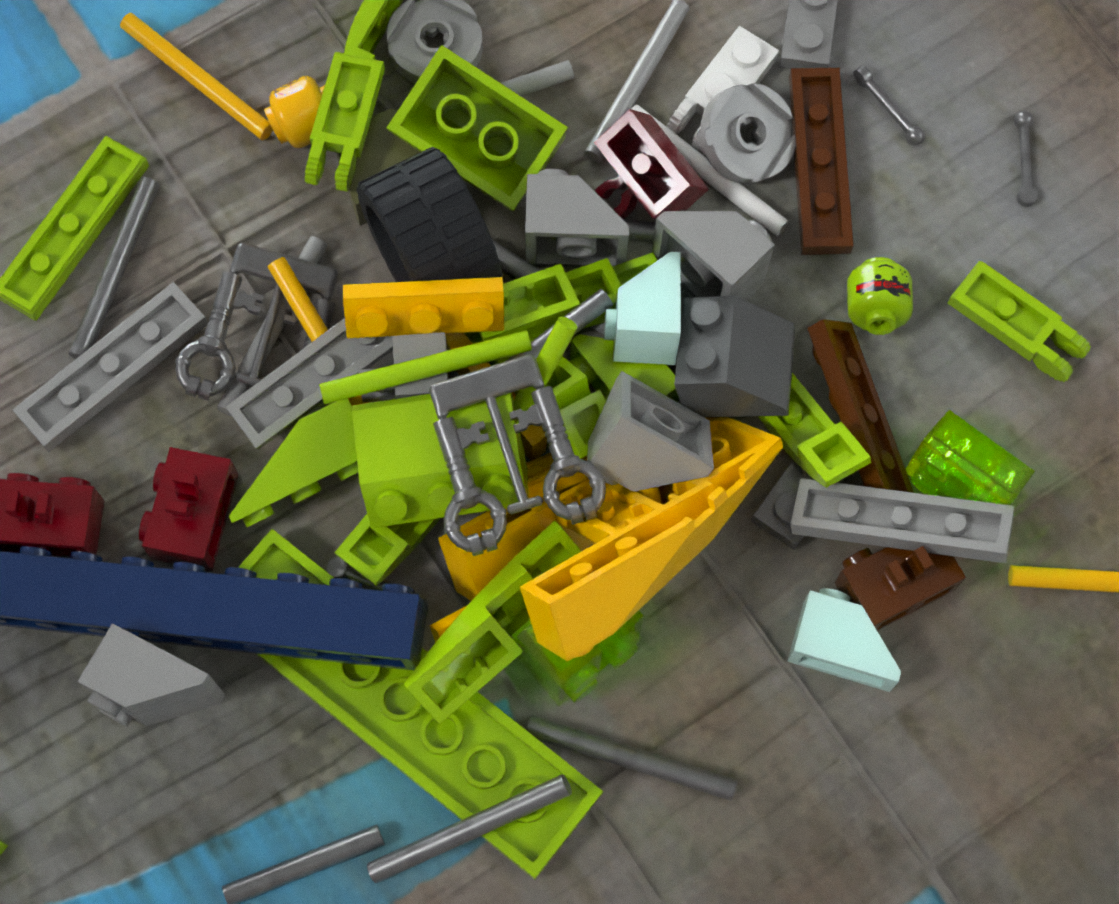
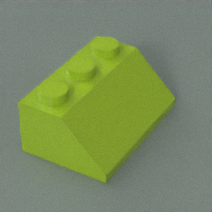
M441 45L386 129L420 152L430 147L439 149L447 156L464 181L514 212L527 195V174H538L546 169L565 140L568 127Z
M512 393L496 397V402L528 496V469L520 432L515 433L513 425L518 424V420L511 421L509 412L515 411ZM430 394L353 405L351 413L359 483L371 528L444 518L445 510L455 492L450 479L451 475L448 473L449 469L446 467L447 462L444 460L433 423L440 419L437 418ZM486 401L449 412L446 418L453 417L457 429H470L472 424L484 421L486 429L481 430L480 434L488 433L490 442L481 445L472 443L469 448L464 449L465 458H467V464L470 467L469 471L472 473L475 485L493 494L502 503L504 508L518 502ZM478 503L469 509L462 508L458 515L490 510L485 505Z

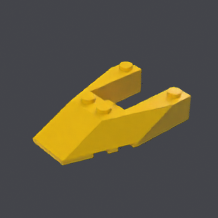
M705 417L710 421L714 469L708 477L634 492L620 484L610 485L605 483V499L600 509L596 512L597 517L587 521L583 518V522L572 525L571 520L557 516L543 499V503L540 506L512 515H506V531L500 542L497 543L498 549L490 552L483 550V554L474 557L472 552L458 548L449 539L448 535L444 534L438 540L455 590L472 601L520 551L555 520L581 552L520 586V590L537 643L567 662L573 658L583 656L589 653L596 644L620 629L715 538L783 448L782 439L729 417ZM584 480L560 491V501L564 505L575 501L578 502V505H581V499L592 496L590 480ZM487 511L461 525L460 531L466 537L475 533L482 537L481 531L493 528L494 519L491 518V511Z

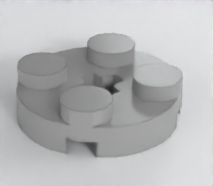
M408 0L393 13L386 30L390 63L401 76L416 84L439 47H427V42L423 39L425 36L433 38L437 33L444 34L443 46L475 67L478 65L483 52L482 30L474 10L463 0H420L417 2L415 0Z
M755 83L736 85L719 92L707 104L701 119V129L696 136V143L699 150L706 154L710 164L722 176L731 181L739 182L742 185H750L777 175L790 162L796 146L795 135L791 136V127L788 121L793 119L787 103L771 88ZM749 123L753 125L752 136L756 139L755 144L752 142L746 143L742 139L740 126L743 127Z

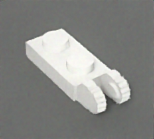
M739 26L685 95V99L670 118L667 128L678 134L686 127L696 112L701 116L703 115L707 104L719 92L736 85L759 84L776 62L779 50ZM701 126L695 132L692 140L693 142L691 143L692 146L697 150H699V148L696 143V136L698 131L701 129Z

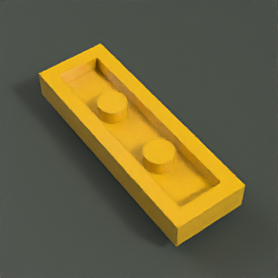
M502 277L343 285V305L347 338L440 332L504 331V290Z

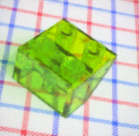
M948 410L928 432L906 467L907 474L911 476V482L924 494L1011 505L1035 472L951 410Z
M637 611L620 629L596 644L589 653L573 658L568 662L537 643L531 624L517 635V644L523 650L518 659L558 706L568 698L573 703H576L597 686L599 682L595 678L599 675L600 671L609 664L614 669L619 668L639 650L636 644L642 638L640 633L644 615Z

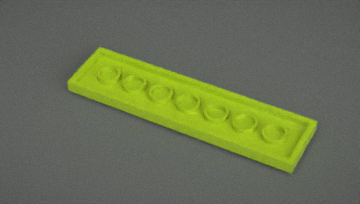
M273 529L268 532L238 567L257 573V578L276 580L279 573H293L309 578V583L329 585L330 579L334 578ZM422 648V651H421L420 662H421L422 659L425 657V655L428 653V652H427L425 649H423V648ZM256 654L460 820L563 774L570 784L572 795L481 836L534 880L537 879L603 794L599 787L479 692H476L439 724L404 686L405 681L412 674L413 670Z

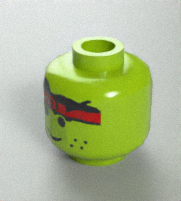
M885 257L868 259L855 268L847 279L848 317L852 323L875 335L889 334L905 325L913 314L912 277L908 270L892 259Z

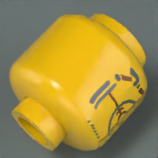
M302 76L270 93V106L265 108L264 111L281 144L289 142L290 145L298 149L311 144L310 136L325 85L319 87L311 76Z

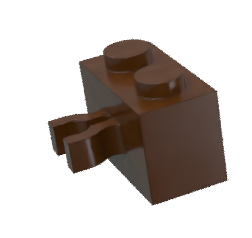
M924 546L914 551L885 547L872 554L870 548H865L842 562L845 569L840 572L835 585L839 591L850 596V602L863 606L876 630L879 631L955 591L965 580L966 576L954 556L927 553Z

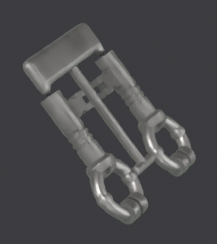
M238 244L230 272H223L205 335L200 337L199 340L187 344L180 351L179 356L176 357V375L182 387L186 389L185 394L193 397L199 395L198 398L209 401L210 396L223 392L234 378H236L237 382L252 386L262 380L259 376L283 293L276 283L250 375L240 372L236 375L234 358L224 342L233 309L245 308L248 310V313L259 316L261 307L255 306L256 302L262 304L264 295L254 292L248 295L244 290L240 289L242 277L238 274L246 273L276 282L267 266L273 261L285 257L304 290L321 295L322 299H316L314 307L329 330L336 306L335 303L331 302L338 276L336 269L250 244ZM288 303L287 311L292 312V316L285 314L283 323L290 325L299 323L301 325ZM308 335L305 337L304 348L311 343ZM202 352L210 357H219L223 369H221L220 377L216 382L203 379L201 383L200 377L189 375L188 367L191 364V358L195 354ZM324 402L307 415L326 407L328 404L324 405Z
M528 354L430 386V396L437 418L440 419L434 422L433 426L444 460L447 462L446 467L449 469L448 473L451 475L450 479L455 492L445 510L444 531L458 548L472 552L473 557L483 554V550L490 552L498 549L497 543L500 542L506 531L507 512L512 515L540 506L543 503V499L557 516L571 520L572 525L583 522V518L587 521L597 517L596 512L600 509L605 499V478L592 463L574 455L570 440L567 439L568 434L565 433L566 428L563 427L564 422L551 386L544 387L536 358L533 355ZM528 387L537 389L531 393L535 405L530 406L527 411L519 409L509 412L511 421L516 419L519 421L518 424L513 425L515 433L527 430L529 425H542L543 431H545V437L547 438L554 462L544 479L543 498L538 495L528 499L496 402V397ZM486 401L518 502L508 505L507 511L493 494L475 485L472 473L469 471L470 467L467 464V458H465L464 449L469 448L472 443L481 445L490 442L488 433L480 434L481 430L486 429L484 421L472 424L470 429H457L454 418H446L449 412ZM577 472L584 474L590 480L592 496L581 499V505H578L577 501L564 505L559 499V492L556 491L559 479L561 477L573 476ZM478 503L485 505L491 511V518L494 519L493 528L481 531L482 537H479L478 533L468 535L467 537L464 536L460 531V524L457 522L461 509L472 508Z

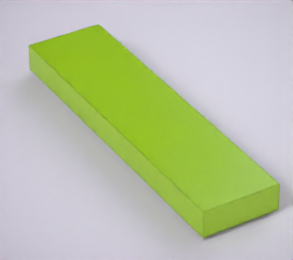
M105 136L1 276L0 301L37 321L148 169L149 163L147 159L110 137Z

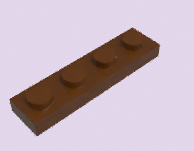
M840 67L791 68L789 87L791 114L793 117L792 130L796 138L794 159L801 255L851 254L854 245Z
M827 319L818 321L807 329L813 343V356L822 368L830 390V403L838 413L841 422L871 457V463L859 469L863 486L914 493L852 323Z

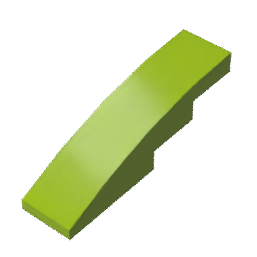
M652 252L612 266L609 259L605 258L566 273L562 265L558 264L504 283V331H485L479 333L483 341L527 330L530 339L537 338L554 325L559 317L567 315L599 289L604 290L610 297L613 306L609 309H616L618 288L655 263L657 259ZM606 311L584 328L605 323Z
M555 520L520 551L474 597L435 642L405 681L404 686L439 724L523 653V650L517 643L532 631L533 627L520 586L581 552Z

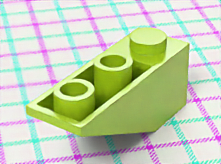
M348 399L334 402L299 419L229 515L232 523L243 519L246 527H249L275 514L270 504L290 495L295 504L320 492L322 489L318 481L337 472L341 481L358 473L351 413L352 406Z

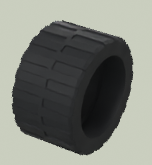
M430 147L358 183L357 194L362 212L378 249L396 282L503 278L500 260L486 223L463 179L447 156L439 149Z

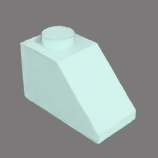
M670 251L618 288L616 309H606L604 340L614 341L613 361L676 364L681 334V252Z
M822 588L819 590V593L810 590L802 606L787 662L890 692L899 682L901 670L863 606L850 602V596L838 590Z

